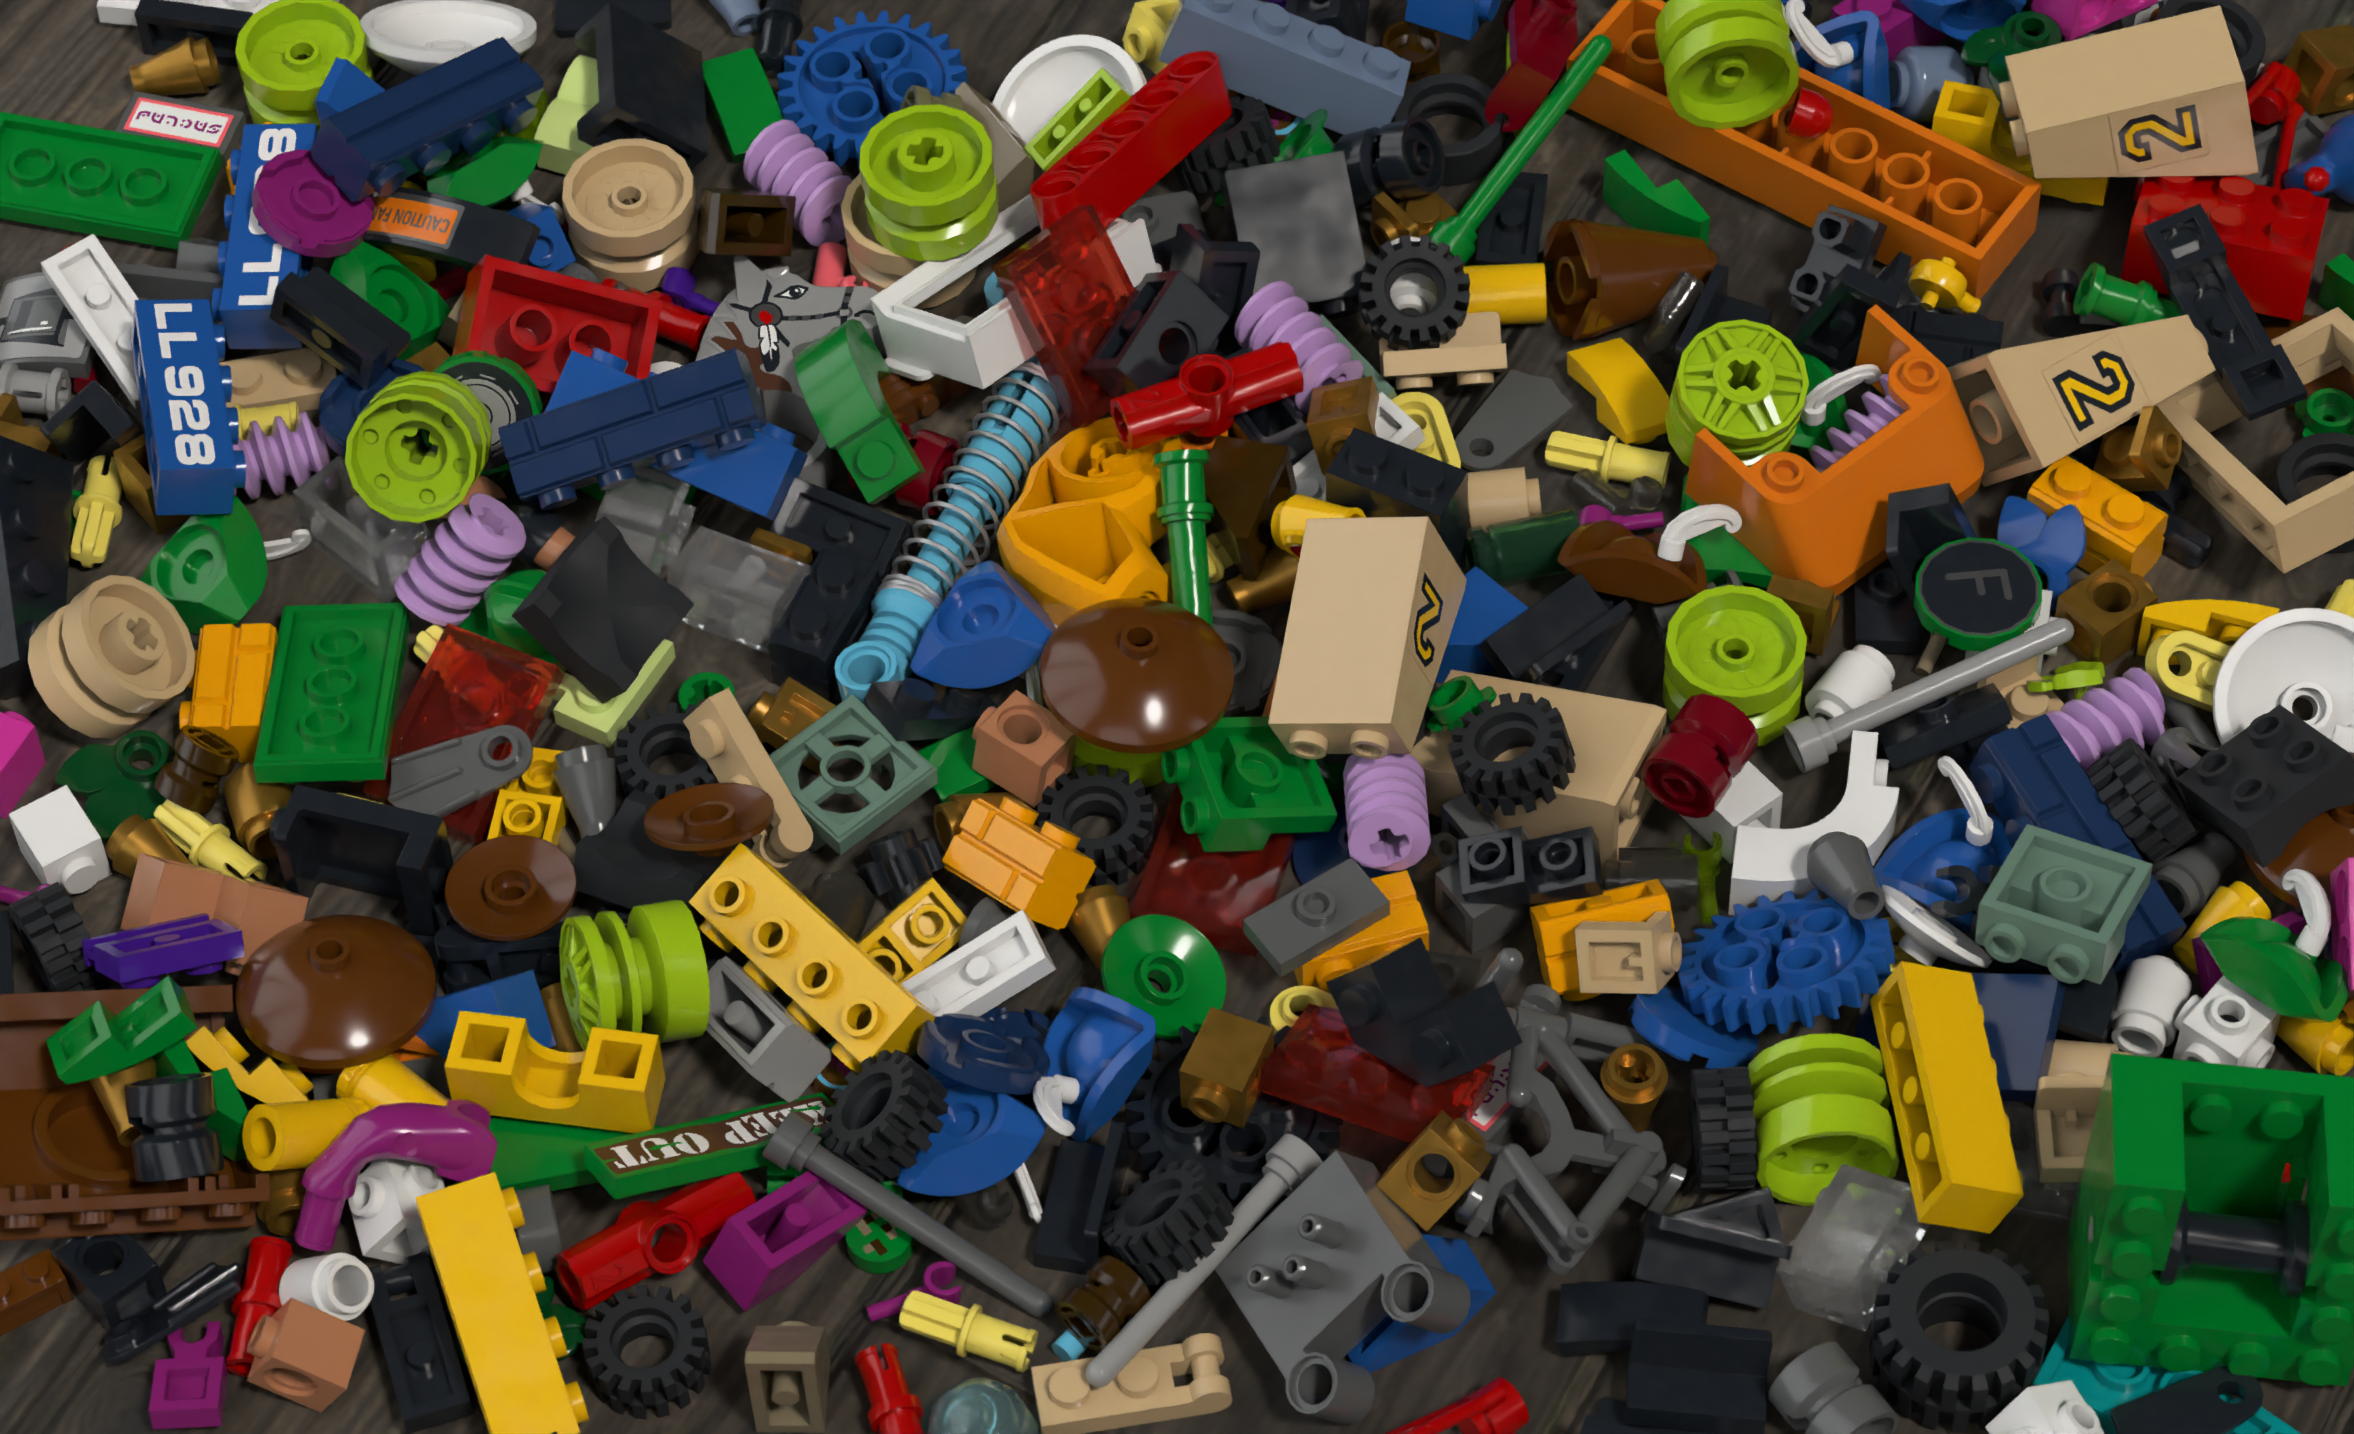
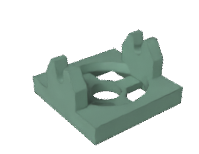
M853 694L769 755L812 829L813 842L811 847L808 848L812 853L827 843L841 856L938 783L937 769L907 742L896 741L874 714ZM850 739L866 742L859 748L850 745L836 747L831 743ZM812 754L821 762V776L800 790L798 773L801 764ZM843 758L856 759L864 766L863 773L858 778L846 782L837 781L830 777L828 769L833 762ZM871 765H874L876 771L880 774L887 769L889 770L892 780V786L889 790H883L871 779ZM834 793L844 795L855 793L867 804L860 811L843 814L823 810L818 805Z

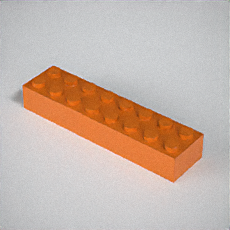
M1618 0L1567 59L1568 70L1586 45L1596 35H1605L1612 42L1613 48L1610 55L1569 109L1808 227H1814L1818 214L1827 211L1830 204L1881 222L1887 226V229L1874 259L1889 265L1896 255L1902 251L1912 256L1908 268L1909 271L1923 259L1941 261L1943 257H1949L1956 262L1955 269L1966 278V292L1980 300L2036 230L2042 183L1799 67V81L1795 92L1787 104L1768 118L1744 127L1719 130L1695 126L1677 115L1668 99L1664 81V67L1659 59L1655 42V22L1666 4L1662 0ZM1800 87L1824 95V98L1829 101L1834 114L1831 127L1824 135L1818 138L1803 139L1785 133L1789 114Z

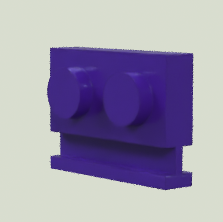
M206 913L82 939L85 965L88 967L95 966L97 972L119 982L121 987L128 989L154 986L161 981L160 975L183 970V973L187 975L214 973L223 968L222 961L245 956L242 931L218 919L209 920V915Z

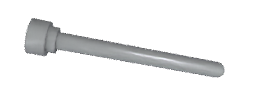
M2058 618L1826 721L1822 716L1814 720L1809 716L1802 717L1783 726V734L1789 751L1803 773L1828 763V755L1837 752V744L1852 738L1853 730H1871L2067 643L2074 635V627L2069 620Z
M1284 1134L1267 1152L1265 1156L1267 1163L1262 1168L1264 1177L1231 1212L1234 1220L1232 1225L1224 1227L1228 1232L1223 1241H1214L1211 1245L1215 1251L1208 1258L1202 1254L1194 1261L1197 1266L1189 1272L1184 1267L1180 1268L1177 1278L1166 1281L1095 1357L1086 1369V1378L1091 1385L1095 1387L1107 1386L1283 1195L1289 1196L1323 1163L1317 1153L1307 1143L1292 1134Z

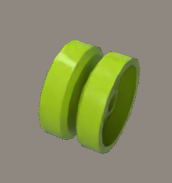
M280 0L273 2L252 15L238 33L235 54L244 82L243 88L247 106L254 124H264L266 121L273 124L316 123L317 131L319 132L321 126L315 99L336 58L350 61L374 81L372 69L368 61L369 53L366 38L360 21L354 13L341 3L332 0Z
M1669 0L1665 4L1655 22V42L1659 59L1664 67V81L1668 99L1678 116L1695 126L1719 130L1744 127L1768 118L1787 104L1798 87L1800 68L1794 45L1789 38L1790 28L1781 0Z
M913 105L890 113L870 129L860 147L859 169L862 187L865 191L868 224L879 243L895 255L912 260L942 261L970 252L989 236L998 220L999 195L997 179L994 175L992 142L980 122L963 110L945 105Z
M1726 585L1703 590L1683 602L1669 621L1665 646L1662 698L1670 720H1674L1682 706L1691 696L1707 694L1726 700L1745 713L1754 724L1758 733V747L1764 746L1783 734V726L1793 722L1800 710L1807 636L1799 616L1781 598L1755 587Z

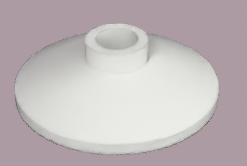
M1888 885L1881 886L1885 894L1884 907L1905 933L1898 945L1909 955L1927 966H1932L1938 956L1971 967L1988 968L1991 964V957L1978 944H1975L1972 939L1948 921L1906 894Z

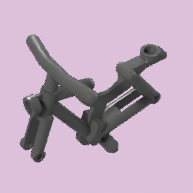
M1512 947L1501 950L1474 988L1494 981L1500 995H1502L1523 965L1521 952ZM1532 984L1523 991L1518 1006L1506 1007L1522 1040V1043L1511 1049L1506 1097L1509 1104L1513 1107H1527L1539 1114L1547 1133L1546 1146L1541 1153L1532 1157L1518 1144H1507L1504 1146L1490 1165L1485 1180L1479 1177L1466 1190L1457 1213L1469 1218L1465 1232L1478 1238L1489 1221L1497 1198L1502 1196L1547 1254L1549 1268L1558 1275H1568L1627 1197L1644 1205L1634 1224V1227L1637 1228L1636 1223L1644 1221L1647 1209L1662 1212L1681 1186L1687 1169L1674 1163L1661 1182L1656 1180L1665 1169L1667 1163L1660 1137L1651 1131L1636 1132L1581 1062L1602 1066L1606 1058L1617 1048L1632 1043L1648 1046L1656 1053L1660 1049L1648 1042L1633 1027L1568 1012L1565 1017L1559 1016L1558 1012L1561 1007L1559 994L1547 985ZM1538 1051L1603 1134L1574 1129L1569 1111L1553 1082L1536 1071ZM1447 1081L1428 1088L1422 1084L1420 1085L1425 1091L1434 1093L1442 1089ZM1569 1161L1591 1164L1592 1172L1608 1175L1577 1217H1575L1549 1183V1181L1555 1179L1564 1171Z

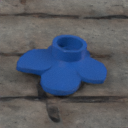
M2009 496L2005 500L1999 519L1998 541L2017 548L2033 562L2039 575L2043 573L2047 576L2049 581L2048 590L2053 591L2049 613L2051 615L2056 612L2058 596L2071 588L2069 573L2081 561L2085 553L2086 528L2083 517L2075 505L2069 504L2057 510L2049 518L2041 508L2029 500L2018 496Z

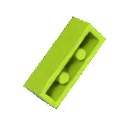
M1101 67L1034 136L1024 149L1046 172L1133 95L1119 80Z

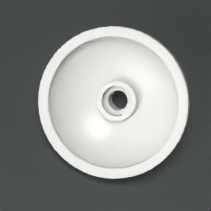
M404 0L377 7L366 13L360 20L367 47L380 58L414 75H420L501 37H504L521 57L535 43L537 38V24L529 14L509 5L486 0Z
M1070 35L1047 42L1025 56L1006 76L995 95L993 104L1028 144L1101 67L1119 80L1132 95L1141 89L1147 81L1137 62L1112 41L1093 35Z
M2300 608L2272 615L2247 630L2226 654L2214 684L2213 718L2221 745H2224L2249 727L2254 719L2268 713L2279 704L2293 713L2292 704L2296 698H2305L2310 701L2313 706V715L2304 722L2329 739H2331L2336 724L2347 727L2353 724L2354 618L2328 609Z

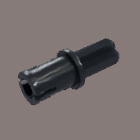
M766 0L765 8L759 12L756 22L757 29L761 33L758 59L764 72L771 70L776 73L785 72L783 59L785 56L791 55L793 40L801 35L803 29V20L800 16L802 0Z

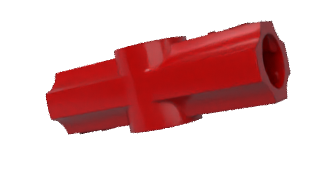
M1278 342L1228 360L1213 354L1195 355L1186 360L1180 367L1178 377L1110 399V413L1116 427L1117 436L1126 450H1134L1187 431L1196 436L1213 437L1228 431L1234 423L1235 415L1303 392L1304 379L1299 368L1297 355L1288 342Z
M737 1172L693 1182L657 1202L641 1200L631 1203L621 1212L616 1224L556 1255L557 1265L554 1268L561 1287L567 1292L574 1306L585 1311L613 1296V1293L622 1289L625 1290L656 1272L674 1274L683 1271L692 1263L698 1250L716 1240L730 1217L756 1202L752 1188L746 1183L741 1173ZM662 1226L661 1238L651 1248L652 1237L656 1230Z

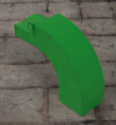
M855 319L846 321L796 354L794 361L795 371L807 406L830 449L838 451L868 504H877L926 472L882 394L878 382L890 375L891 371L861 321Z

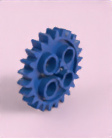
M882 10L876 22H868L865 14L860 11L857 12L856 22L853 25L848 26L840 17H835V31L829 33L818 26L814 27V43L798 39L796 41L797 56H785L783 59L785 72L778 73L777 76L779 87L777 92L778 104L784 119L792 120L799 127L800 133L806 134L814 142V147L820 148L826 155L829 152H833L834 162L839 168L851 157L857 159V166L860 171V147L870 129L884 119L880 112L879 102H884L885 116H888L890 113L900 110L906 91L911 85L929 88L931 95L939 97L942 92L955 94V89L963 81L968 84L967 68L962 66L961 51L959 49H950L949 36L947 34L938 35L933 38L932 23L930 22L912 29L911 15L905 14L894 24L889 23L887 11ZM856 58H859L866 68V79H862L861 64Z
M1812 889L1803 899H1795L1792 891L1785 892L1781 901L1771 902L1768 897L1762 895L1758 898L1757 907L1749 909L1741 904L1733 905L1735 916L1731 918L1720 915L1712 916L1713 929H1695L1693 931L1695 942L1682 945L1684 957H1682L1681 966L1678 970L1684 1002L1690 1003L1694 1016L1705 1014L1708 1025L1725 1020L1727 1031L1733 1032L1745 1023H1749L1752 1034L1758 1035L1768 1024H1776L1777 1030L1781 1034L1786 1033L1791 1022L1800 1021L1808 1029L1812 1028L1815 1023L1814 1017L1821 1014L1836 1020L1840 1018L1838 1007L1841 1005L1861 1007L1860 993L1877 994L1880 988L1878 980L1887 979L1890 976L1889 964L1895 963L1896 959L1888 920L1881 919L1880 912L1870 919L1857 920L1849 914L1847 909L1831 897L1825 900L1820 899L1819 890Z

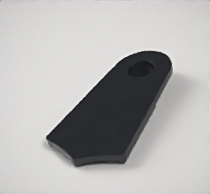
M210 1262L152 1303L151 1310L143 1316H131L113 1325L104 1335L106 1345L101 1351V1356L105 1362L109 1364L119 1363L137 1355L241 1290V1279L244 1272L241 1265L234 1262L229 1266L217 1265L215 1262Z
M2228 1366L2218 1367L2112 1408L2110 1418L2118 1434H2228L2258 1413L2263 1401V1390L2254 1376L2232 1374ZM2224 1393L2233 1394L2240 1397L2242 1401L2228 1403L2223 1401L2219 1395Z

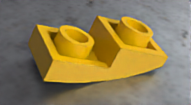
M1621 337L1567 352V374L1596 397L1597 420L1625 444H1644L1655 440L1658 435L1667 433L1665 416L1670 398L1644 360Z
M2214 599L2181 600L2146 606L2142 617L2136 654L2146 656L2150 645L2158 637L2182 630L2198 633L2232 647L2247 630L2262 620L2278 614L2280 609L2255 603ZM2172 654L2169 658L2168 665H2180V662L2178 658Z
M533 747V759L528 770L521 777L508 783L507 790H499L487 840L506 835H527L547 840L556 846L558 845L560 832L567 823L570 810L552 773L558 770L555 756L565 751Z
M930 877L856 943L902 984L931 966L959 942L967 917L935 879Z
M203 1024L185 1040L188 1048L210 1069L217 1071L227 1068L239 1090L264 1103L308 1101L309 1099L306 1094L315 1087L297 1066L285 1062L278 1065L269 1055L248 1072L241 1063L250 1054L224 1026L213 1034Z

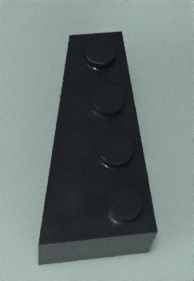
M0 435V699L8 700L35 687L28 664L29 640L43 620L59 608L66 606L74 463Z

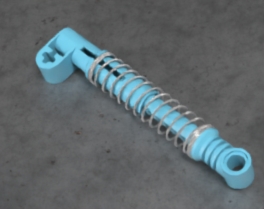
M1024 264L1006 265L995 270L986 279L984 286L987 308H991L1046 270ZM1112 303L992 384L993 396H987L982 401L983 413L977 414L972 419L974 431H968L962 437L964 448L958 449L952 454L954 466L947 467L942 472L944 484H939L932 490L934 502H929L922 508L924 520H919L912 526L914 538H909L902 544L904 556L897 557L892 562L894 574L887 575L882 580V584L877 588L871 602L872 620L868 623L859 642L845 648L836 659L834 669L842 702L853 694L863 703L872 682L902 681L903 679L911 678L914 671L911 669L910 664L925 629L946 597L944 596L949 587L953 588L954 583L957 582L958 579L954 578L959 569L961 568L963 574L968 572L965 565L975 564L976 566L989 556L991 544L997 540L996 533L999 526L1020 497V491L1023 490L1030 468L1039 460L1040 455L1047 450L1049 439L1058 431L1059 421L1067 414L1068 409L1071 407L1074 397L1072 384L1112 314ZM993 400L992 404L990 405L987 411V405ZM981 418H983L982 422L980 423V425H979V427H978V421H979ZM1053 423L1052 428L1048 432L1047 430L1050 424ZM972 435H974L973 438L971 439L969 445H968V439H969ZM1043 440V445L1038 449L1040 442ZM964 453L958 463V457ZM1034 458L1033 463L1028 467L1029 462ZM952 471H954V472L952 473L950 479L948 480V475H949ZM1024 475L1023 481L1018 485V482L1020 481L1021 477ZM943 488H946V493L949 497L948 502L938 500V492ZM1012 493H1014V498L1008 502ZM933 506H937L942 512L938 520L928 518V510ZM1004 511V516L998 520V516ZM986 520H994V524L984 525ZM922 524H927L932 530L927 539L918 536V528ZM994 529V534L988 538L986 530ZM981 532L984 541L980 543H974L979 533ZM913 542H917L921 547L917 557L908 554V546ZM975 547H984V552L978 556ZM971 550L974 559L970 561H964L969 551ZM904 560H907L911 565L907 575L899 574L898 564Z

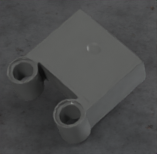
M1335 1150L1218 1265L1215 1271L1285 1377L1286 1395L1290 1404L1299 1412L1339 1424L1349 1425L1363 1419L1372 1408L1375 1398V1384L1371 1374L1363 1366L1342 1359L1388 1315L1394 1320L1438 1334L1450 1333L1460 1327L1466 1319L1471 1300L1466 1282L1459 1275L1445 1270L1409 1215L1376 1186L1382 1175L1374 1163ZM1428 1290V1297L1423 1305L1424 1296ZM1331 1383H1332V1389H1331V1392H1330V1394H1329V1396H1328V1391H1329L1330 1385H1331Z

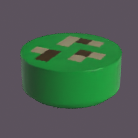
M865 1207L868 1212L864 1218L845 1234L850 1259L858 1268L869 1273L884 1274L899 1269L910 1259L913 1253L914 1238Z

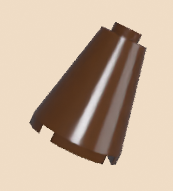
M1580 219L1557 221L1548 233L1543 263L1554 262V281L1546 282V301L1550 317L1558 333L1563 337L1573 336L1572 340H1586L1697 301L1716 263H1718L1717 256L1712 249H1708L1706 243L1701 238Z

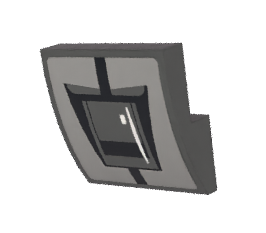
M43 272L22 275L4 281L0 293V369L5 362L18 364L20 370L52 373L55 368L68 369L69 377L88 379L97 352Z

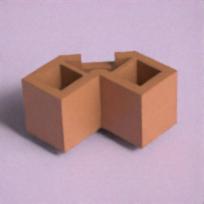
M139 853L120 929L128 930L206 913L209 915V920L218 919L242 931L245 956L227 960L224 970L239 976L250 956L263 943L279 932L304 920L309 898L269 884L255 881L250 882L224 875L222 872Z

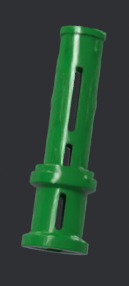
M2092 263L2084 273L2077 289L2073 311L2076 315L2086 317L2091 313L2121 324V327L2180 316L2174 302L2157 296V289L2153 288L2151 283L2141 280L2139 283L2133 284L2105 273V267L2098 263Z
M1187 449L1158 453L1152 456L1153 466L1160 469L1163 505L1157 509V519L1161 521L1162 526L1168 528L1173 604L1196 614L1213 627L1205 524L1210 523L1211 517L1214 515L1213 505L1206 500L1204 465L1210 462L1209 452L1206 450Z

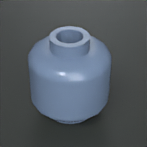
M1909 46L1901 49L1894 59L1889 62L1890 108L1893 112L1915 123H1933V116L1945 80L1974 85L1973 73L1970 68L1965 66V63L1960 61L1961 55L1957 50L1947 46Z

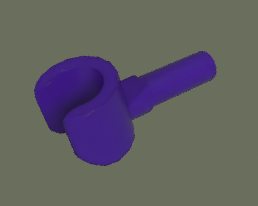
M681 267L668 268L662 282V293L668 294L674 304L713 316L720 303L695 292L697 284L695 275Z

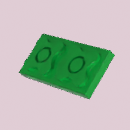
M0 112V219L91 235L94 233L97 236L178 250L179 241L189 239L223 164L220 149Z
M403 602L291 605L283 607L253 764L256 783L282 782L296 784L313 781L361 782L365 780H385L411 624L410 610Z

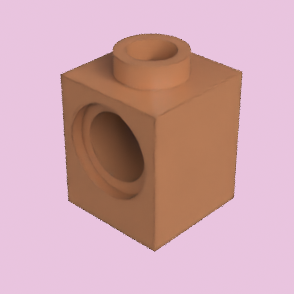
M1015 690L998 708L994 706L989 707L978 719L972 733V738L976 741L972 769L1035 808L1043 799L1042 793L1047 786L1054 788L1056 786L1055 778L1063 773L1067 775L1072 770L1077 736L1066 729L1051 711Z
M290 1298L272 1317L263 1315L256 1324L247 1347V1353L255 1356L247 1381L321 1413L347 1389L365 1329Z

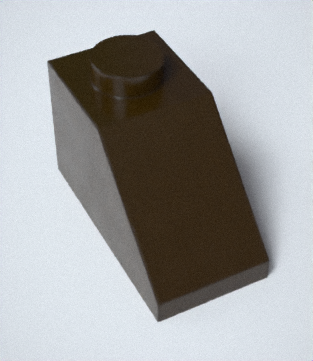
M702 187L701 207L698 213L699 231L697 248L705 253L719 255L791 256L796 196L745 189Z
M1218 435L1209 454L1210 462L1204 465L1206 500L1214 508V515L1211 517V522L1208 525L1245 579L1257 580L1274 542L1271 533L1273 512L1279 503L1292 497L1297 489L1289 448L1284 445Z

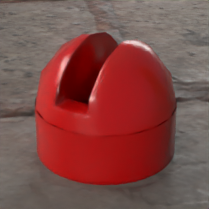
M1800 87L1789 114L1785 133L1803 139H1814L1824 135L1833 123L1834 114L1829 101L1824 98V95Z

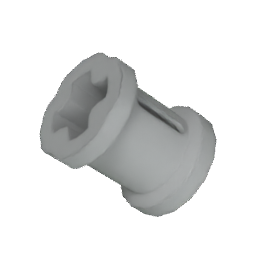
M5 362L0 369V396L2 393L16 395L21 412L47 415L48 419H50L70 401L71 379L69 371L65 368H55L52 373L20 370L18 364Z

